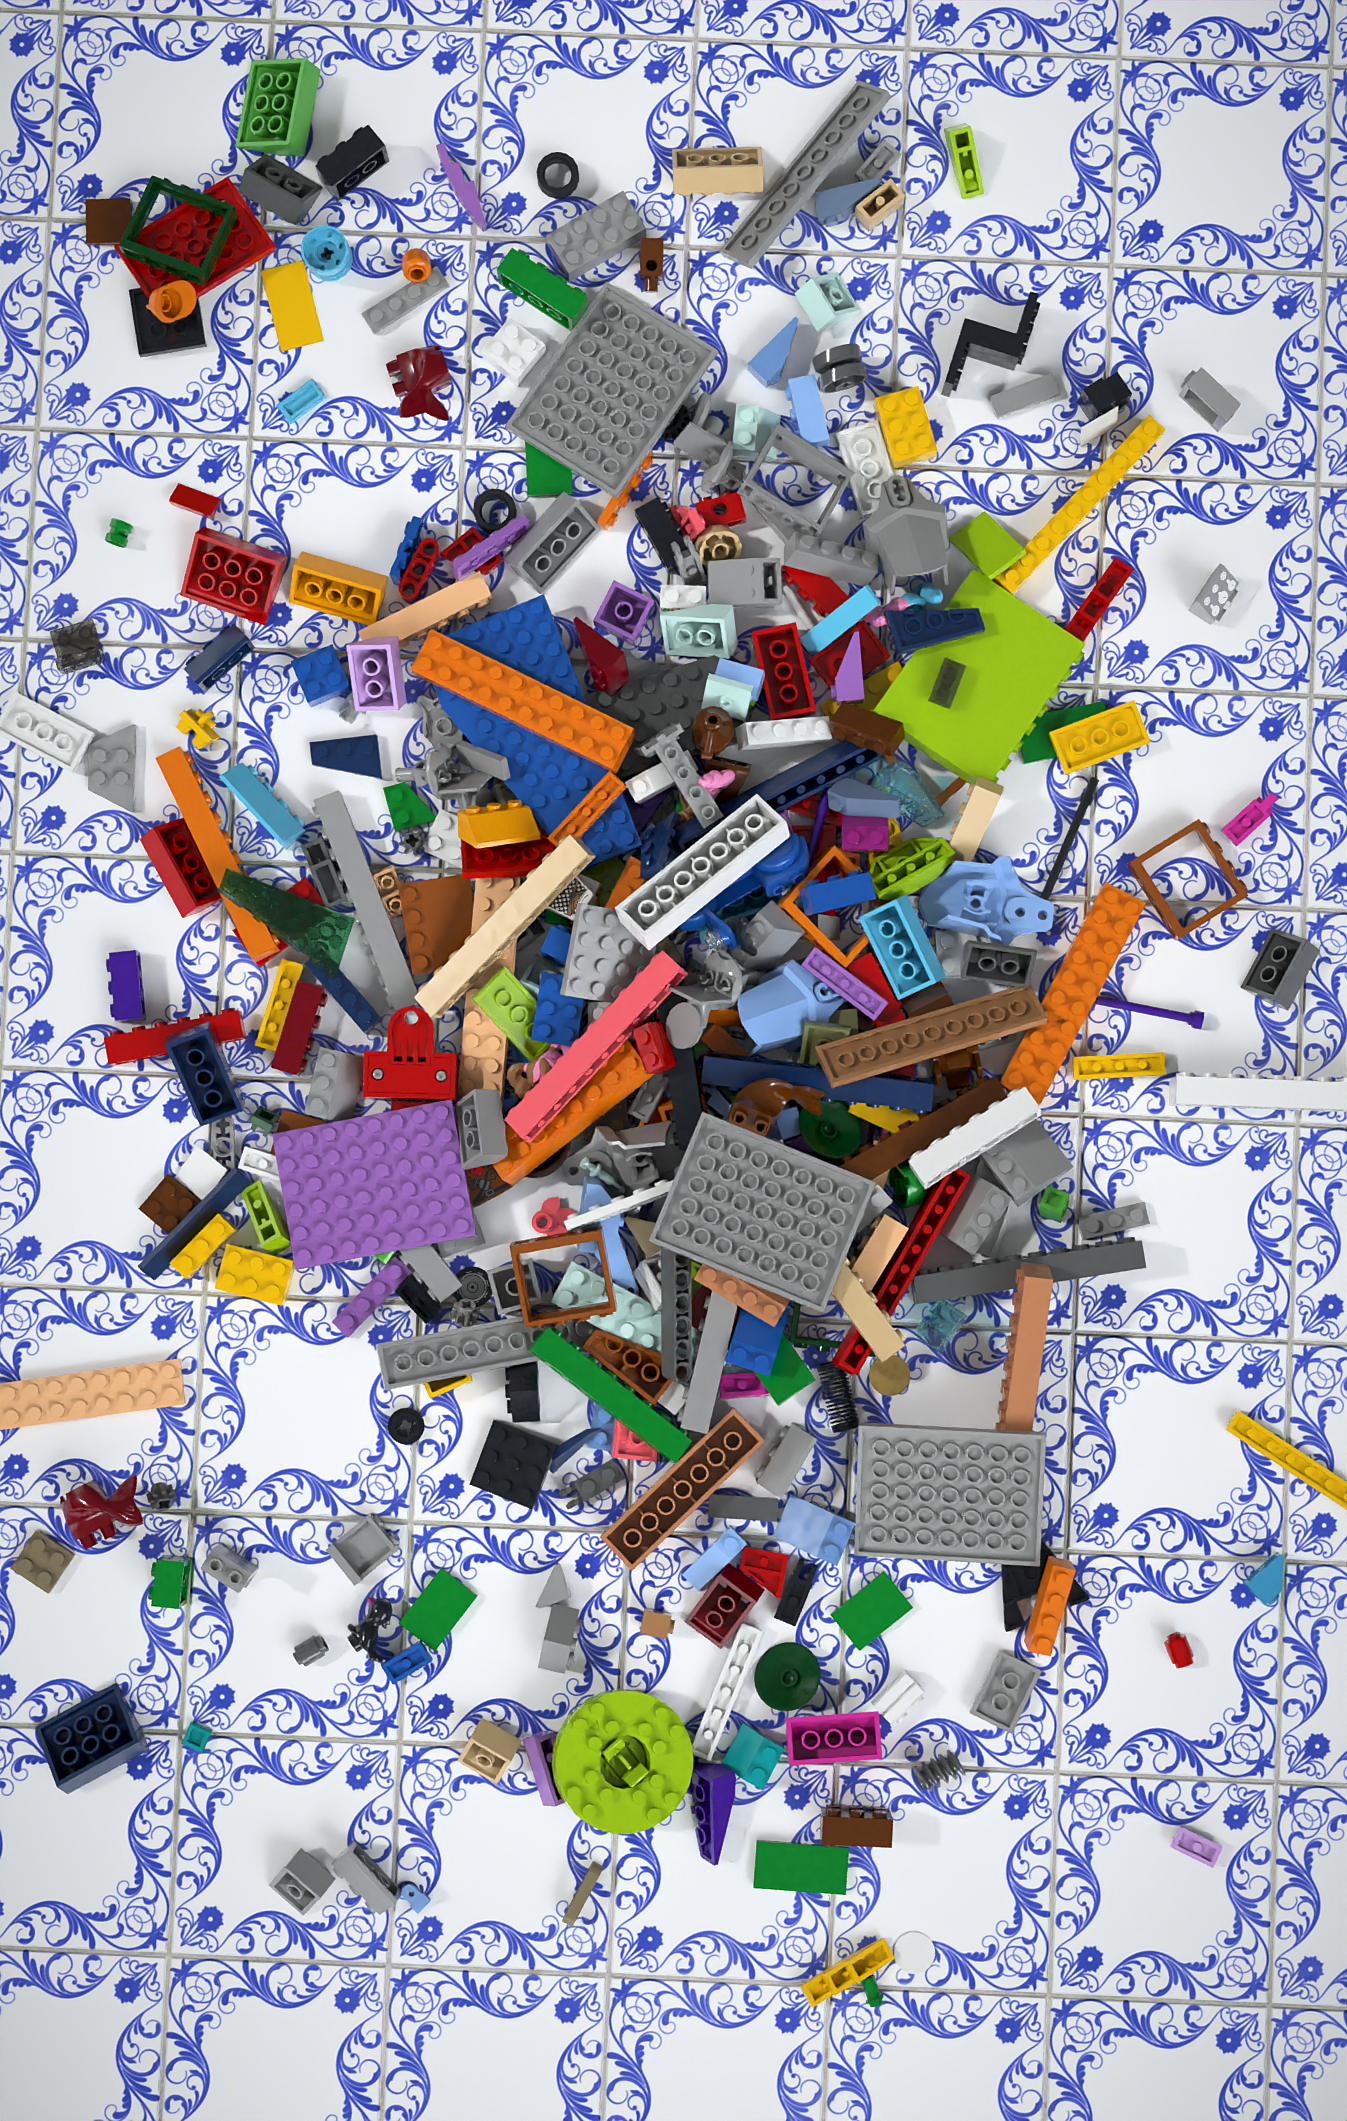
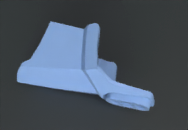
M1010 856L999 857L992 864L954 861L948 870L924 887L918 899L921 915L928 926L989 938L993 944L1009 946L1017 936L1051 930L1053 923L1054 904L1022 888L1017 872L1011 863ZM1021 911L1025 915L1018 917L1015 912ZM1044 914L1046 919L1040 920L1038 915Z
M793 959L763 973L760 976V980L757 979L759 984L740 994L737 1001L741 1023L757 1044L748 1053L749 1056L782 1047L789 1053L793 1051L800 1052L805 1020L828 1023L829 1017L847 1000Z

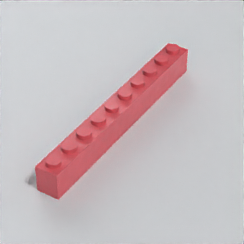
M663 950L653 956L650 964L635 976L634 981L619 993V997L604 1009L603 1014L588 1026L587 1031L582 1037L572 1043L568 1052L557 1059L554 1067L541 1076L540 1082L533 1089L526 1092L524 1099L509 1111L508 1116L504 1120L521 1138L531 1143L632 1035L631 1031L638 1028L672 992L669 990V987L678 986L688 973Z

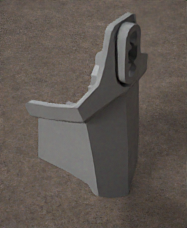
M900 475L891 476L888 481L881 483L878 509L863 522L865 551L878 554V566L890 596L895 595L896 576L923 575L942 568L945 585L949 584L946 551L950 547V536L946 506L927 500L908 477Z
M671 1120L616 1132L608 1126H599L595 1128L590 1143L567 1156L562 1164V1170L568 1185H583L584 1175H590V1170L580 1167V1162L585 1157L589 1158L590 1163L599 1161V1164L602 1165L601 1169L611 1175L616 1183L620 1186L622 1185L625 1188V1192L621 1194L615 1186L603 1182L615 1198L619 1196L627 1198L632 1196L633 1191L646 1187V1190L654 1188V1184L661 1180L667 1179L668 1182L674 1180L686 1150H679V1146H675L673 1132L677 1131L675 1123H671ZM574 1166L577 1167V1169H575V1170H571V1169H570L571 1167H574ZM642 1206L626 1211L627 1216H634L640 1211Z

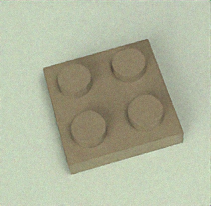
M37 1529L10 1569L49 1594L76 1554Z

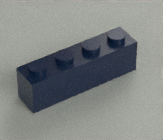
M323 949L319 950L304 963L363 1033L367 1035L383 1021V1018Z

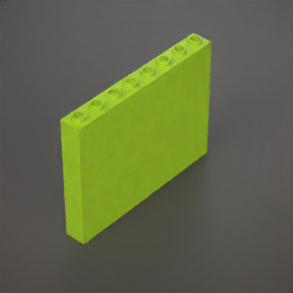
M973 568L944 610L979 608L985 631L916 650L873 712L902 722L905 741L967 783H976L978 776L997 783L999 780L996 776L1000 769L1002 771L1006 770L1012 761L1008 757L1012 751L1017 754L1024 743L1021 741V738L1024 734L1030 735L1036 726L1033 723L1036 716L1040 718L1043 716L1048 708L1045 703L1049 698L1054 700L1060 691V688L1057 687L1061 680L1067 681L1073 672L1069 668L1073 662L1078 665L1085 654L1082 652V649L1086 644Z

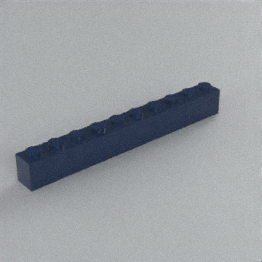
M843 740L717 805L723 817L706 828L701 826L696 816L674 827L673 829L676 833L674 838L670 839L672 846L681 855L756 794L778 813L883 759L882 754Z
M705 1051L701 1083L706 1084L707 1087L719 1088L720 1085L729 1086L728 1089L734 1091H741L746 1085L762 1078H778L794 1086H808L825 1092L826 1095L820 1099L824 1102L842 1100L844 1104L856 1105L859 1102L866 1103V1106L872 1108H879L880 1105L889 1106L891 1110L901 1111L903 1108L912 1109V1112L921 1114L931 1111L934 1091V1079L887 1073L877 1074L831 1088L821 1065Z

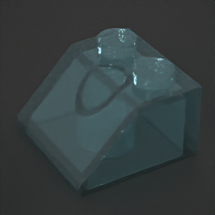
M946 1300L935 1301L929 1309L931 1315L927 1320L922 1319L915 1328L917 1331L915 1336L940 1354L968 1318L966 1314Z

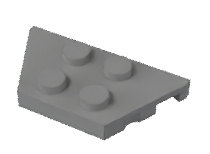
M136 725L127 726L89 744L88 790L129 812H134Z

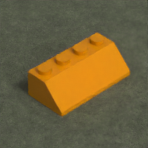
M302 551L293 567L289 603L370 626L378 621L386 594L388 576Z

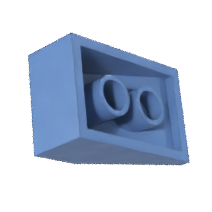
M790 1494L773 1537L838 1566L855 1522Z

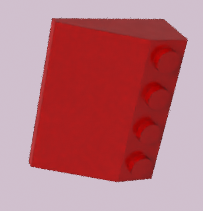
M203 526L195 532L180 596L266 625L284 575L288 556Z

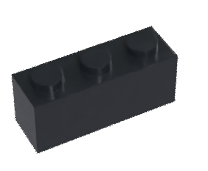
M659 497L635 509V517L667 573H670L678 568L671 543L675 541L679 545L681 552L687 550V547L680 536V533H682L680 526L676 520L672 522L668 515L671 511L665 501L661 503Z

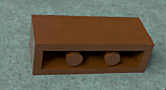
M842 702L830 719L832 736L890 757L893 756L905 738L902 722Z

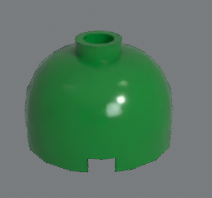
M909 1162L900 1163L890 1169L889 1185L890 1188L895 1186L896 1194L892 1195L896 1205L900 1209L919 1205L925 1199L928 1188L924 1189L911 1170Z

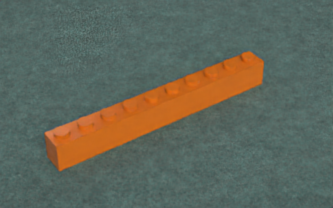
M179 746L156 757L155 759L251 959L256 963L280 951L277 945L280 943L276 932H271L267 925L271 921L266 911L261 912L258 906L261 903L257 892L255 890L251 891L248 885L251 883L250 877L246 870L241 871L239 864L242 861L237 851L232 852L229 846L232 840L226 830L222 831L219 825L222 823V819L217 810L213 812L210 806L213 803L212 798L207 790L203 791L200 784L204 782L198 770L193 771L191 764L194 761L189 751L184 752Z

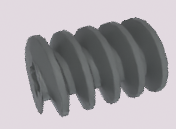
M947 1750V1758L942 1754H938L939 1762L930 1758V1766L922 1762V1770L913 1766L914 1775L923 1794L924 1787L930 1792L933 1791L932 1783L940 1788L941 1779L948 1784L949 1775L955 1780L958 1779L957 1771L963 1776L966 1775L956 1753L953 1754L950 1750Z

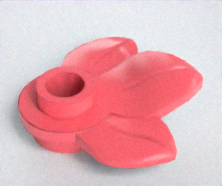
M559 1197L548 1198L543 1202L541 1211H538L532 1217V1227L538 1233H546L547 1236L568 1232L564 1221L568 1220L567 1216L575 1212L569 1208L560 1207ZM544 1217L547 1219V1225L542 1227L539 1225V1219Z

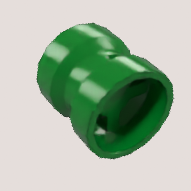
M112 518L109 524L111 527L110 532L106 533L104 540L112 545L126 548L128 543L127 536L132 532L133 526L125 521Z

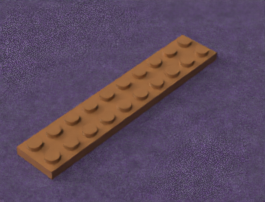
M1029 984V988L1012 987L816 1046L815 1053L831 1088H835L1047 1023L1048 1018L1031 984Z

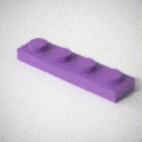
M524 514L518 518H513L505 527L495 530L487 539L476 543L471 550L465 554L458 555L451 562L454 577L459 581L518 541L530 528L529 519Z
M814 947L802 963L804 968L874 1021L889 1003L817 947Z
M395 1256L335 1317L332 1323L349 1338L412 1271Z

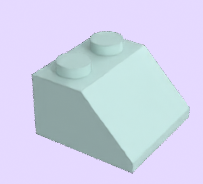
M838 272L813 277L794 293L817 332L830 329L860 311Z
M737 404L732 456L757 458L776 425L780 424L781 415L758 406ZM773 445L765 457L767 460H776L777 448Z

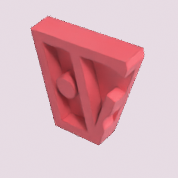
M676 504L669 507L674 521L676 520L681 528L682 537L688 535L692 543L695 544L698 536L705 530V521L702 515L698 514L695 508Z

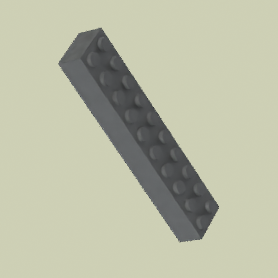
M1135 1237L1118 1238V1243L1115 1244L1112 1243V1240L1095 1242L1096 1247H1090L1089 1244L1074 1245L1071 1251H1067V1247L1050 1249L1051 1254L1045 1255L1044 1251L1027 1253L1028 1257L1021 1258V1255L1018 1254L1005 1256V1261L999 1262L998 1258L982 1260V1265H976L975 1262L960 1263V1268L953 1269V1265L937 1267V1272L930 1273V1269L917 1270L911 1281L913 1301L915 1304L1016 1289L1015 1275L1016 1270L1021 1269V1262L1049 1265L1053 1276V1283L1146 1268L1142 1240H1135Z

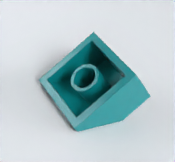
M743 1722L721 1764L733 1770L741 1779L763 1790L785 1747L783 1743Z

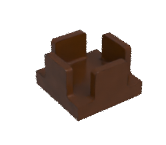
M978 1044L931 1058L932 1073L937 1086H942V1075H944L949 1090L969 1087L971 1082L968 1070L973 1069L976 1071L977 1078H982V1064L978 1052Z

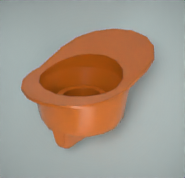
M184 280L174 281L156 288L151 293L149 304L146 305V308L151 310L161 322L171 323L186 317L193 311L196 304V292L189 282Z

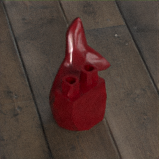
M432 345L415 348L396 355L397 359L386 364L390 378L400 374L403 377L402 381L392 384L396 397L405 396L399 407L400 418H410L427 413L439 420H449L446 409L433 395V393L452 384L443 352L438 351L441 350L440 346Z
M134 1475L126 1479L111 1497L107 1496L96 1479L66 1493L67 1500H65L63 1495L60 1496V1505L65 1521L76 1540L79 1539L85 1549L98 1544L93 1533L98 1529L101 1530L105 1540L118 1534L114 1523L116 1520L126 1526L143 1525L141 1512L133 1500L137 1487V1476Z

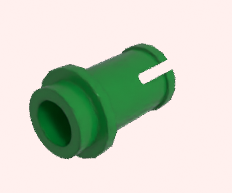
M870 1975L862 1980L861 1983L867 1997L866 2003L870 2007H876L883 2003L882 1999L884 1996L880 1994L875 1975Z

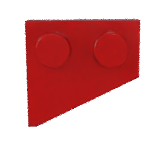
M745 1545L742 1550L739 1569L774 1594L776 1598L781 1599L789 1554Z

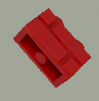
M649 1022L631 1031L634 1040H636V1046L646 1074H659L677 1066L662 1022Z

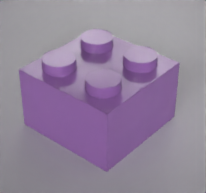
M613 580L593 620L594 626L634 646L655 606L654 600Z

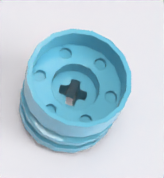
M328 225L316 226L309 230L302 240V258L311 273L319 280L327 282L337 281L346 276L351 269L353 262L352 250L342 232L335 227ZM327 253L331 254L330 260L326 259Z

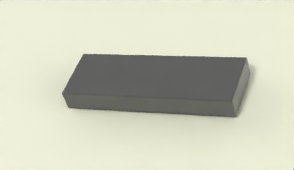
M711 1494L709 1496L708 1517L777 1522L778 1498Z

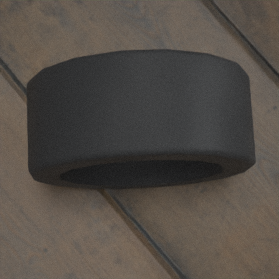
M553 152L544 156L538 163L536 171L538 186L548 197L555 199L566 198L576 190L579 183L578 165L571 156L562 152ZM560 163L569 168L571 179L567 185L556 188L546 182L545 172L549 166Z
M489 489L477 497L473 513L477 525L483 531L492 534L495 530L502 529L510 520L516 518L517 510L513 498L507 492L501 489ZM491 499H500L508 507L506 520L497 525L486 522L482 516V507Z

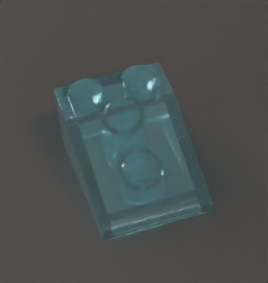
M896 760L877 771L871 787L900 798L901 815L923 828L944 817L945 813L917 772L911 769L907 763Z

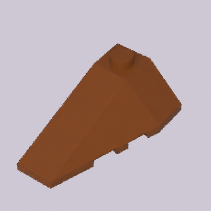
M597 1329L582 1346L593 1358L615 1374L624 1384L634 1389L635 1393L641 1398L648 1400L653 1406L673 1382L662 1375L660 1352Z

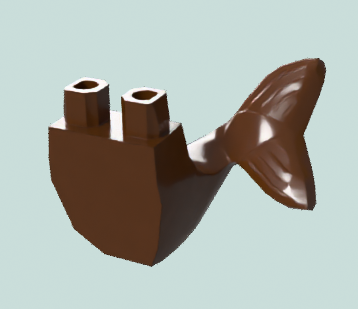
M762 1078L746 1085L736 1095L730 1107L727 1122L766 1137L789 1100L797 1101L810 1113L820 1116L823 1110L818 1099L824 1097L826 1093L808 1086H794L778 1078Z

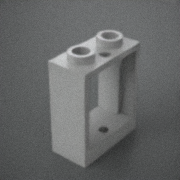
M1202 367L1197 372L1192 370L1180 386L1182 390L1178 396L1217 433L1234 416L1241 405L1237 399Z

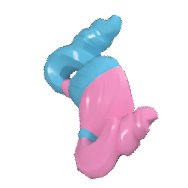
M921 582L912 593L903 594L886 605L876 606L863 619L875 627L887 625V619L884 615L885 610H893V612L904 610L926 611L925 605L940 603L943 600V593L931 582Z

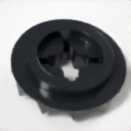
M412 1408L398 1409L391 1415L388 1421L390 1436L397 1443L404 1445L418 1441L425 1430L424 1419L418 1411ZM403 1416L408 1423H416L410 1427V1436L405 1429L397 1430L403 1424Z

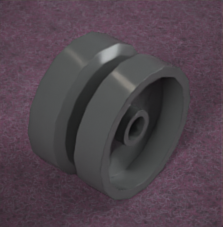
M858 344L836 346L819 353L812 359L815 372L821 374L818 378L821 392L834 393L847 390L859 385L868 378L865 364L860 363L862 352Z

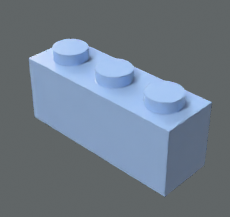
M815 374L788 379V385L784 390L786 400L791 401L792 409H789L791 422H796L797 431H794V434L816 448L828 445L829 434Z

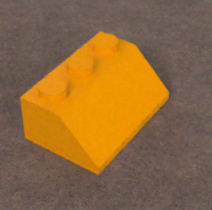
M509 800L508 804L488 803L487 807L480 808L479 806H467L465 810L457 811L458 837L475 848L540 839V833L529 806L523 805L521 800Z

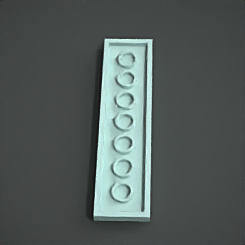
M572 1261L550 1302L563 1309L608 1301L604 1277ZM613 1283L618 1306L617 1311L613 1312L612 1315H606V1317H600L599 1315L590 1316V1319L586 1321L611 1335L661 1353V1310L655 1311L649 1301ZM692 1327V1363H695L697 1354H693L695 1341H700L702 1333Z

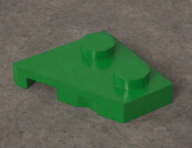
M405 782L383 788L395 832L435 821L436 816Z

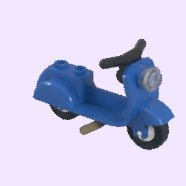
M796 833L790 834L789 838L678 926L679 929L696 931L707 926L708 930L705 931L706 937H704V941L710 950L714 948L718 951L721 946L735 950L738 945L742 951L750 956H756L757 949L747 942L745 935L749 923L748 919L741 918L739 921L737 917L732 916L727 918L724 923L716 915L723 908L762 887L768 897L781 894L791 885L800 883L807 874L810 861L809 850L804 836L798 837Z

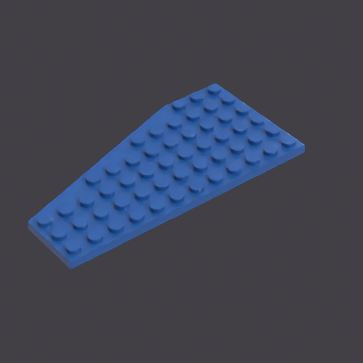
M544 594L445 635L588 706ZM433 684L442 709L473 746L481 747L507 758L510 778L505 780L504 783L521 800L523 805L530 807L533 817L549 836L609 772V770ZM623 793L619 795L580 838L596 856L583 870L642 846V841Z

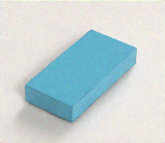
M310 379L276 406L287 421L293 424L325 400L326 396L315 381Z

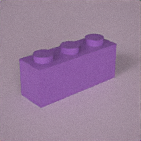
M540 1731L523 1738L522 1740L543 1806L556 1807L565 1803L557 1790L552 1769V1754L556 1740L555 1732Z

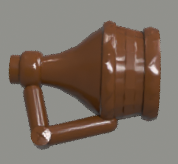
M710 706L704 708L698 713L693 722L692 738L697 749L701 752V759L712 760V757L724 751L732 740L734 731L733 720L722 707Z

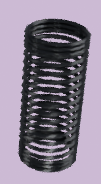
M831 1361L817 1365V1372H823L819 1373V1376L835 1373L820 1377V1380L836 1377L821 1381V1384L837 1381L822 1385V1388L842 1384L823 1389V1392L843 1388L824 1393L823 1395L844 1392L825 1397L824 1399L845 1396L826 1401L825 1403L829 1404L846 1400L827 1405L826 1407L830 1408L847 1404L828 1409L827 1411L831 1412L848 1408L829 1413L828 1415L832 1416L849 1412L830 1417L829 1420L850 1416L831 1421L830 1424L847 1421L832 1425V1432L838 1433L858 1428L859 1418L856 1417L858 1414L855 1413L857 1410L854 1409L856 1406L853 1405L855 1402L852 1401L854 1398L851 1397L853 1394L850 1393L852 1390L849 1389L851 1386L848 1385L850 1384L847 1381L849 1378L846 1377L848 1374L832 1364Z

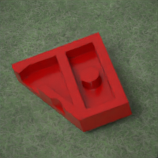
M471 527L440 553V556L453 562L458 555L465 554L476 543L482 542L485 539L474 527ZM497 554L473 571H480L482 575L486 576L503 562V558Z

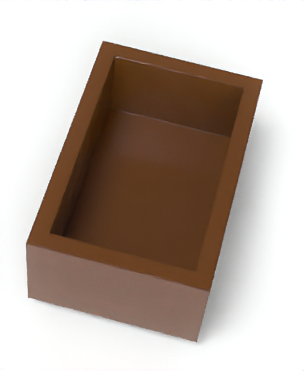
M827 1804L826 1808L821 1807L820 1839L822 1845L892 1848L893 1818L891 1812L886 1810V1807L874 1806L872 1810L863 1809V1806L850 1805L849 1809L840 1808V1805Z

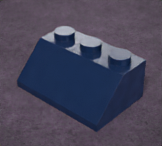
M235 624L231 627L228 625L223 628L219 633L220 636L214 642L212 640L209 641L202 648L203 652L197 657H191L185 664L184 670L205 693L255 649L250 639Z

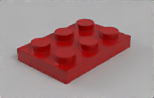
M865 620L809 659V662L829 689L831 685H834L835 678L854 632L859 631L863 677L891 657Z

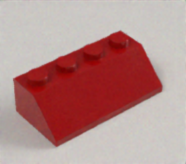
M184 817L153 827L139 839L182 919L197 914L223 900Z

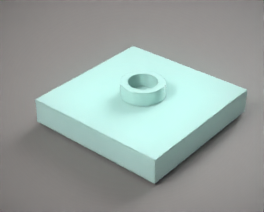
M709 673L701 709L710 706L722 707L729 713L730 717L745 721L753 686Z

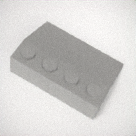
M1037 1119L978 1155L1006 1193L1013 1198L1012 1201L1017 1207L1074 1168Z

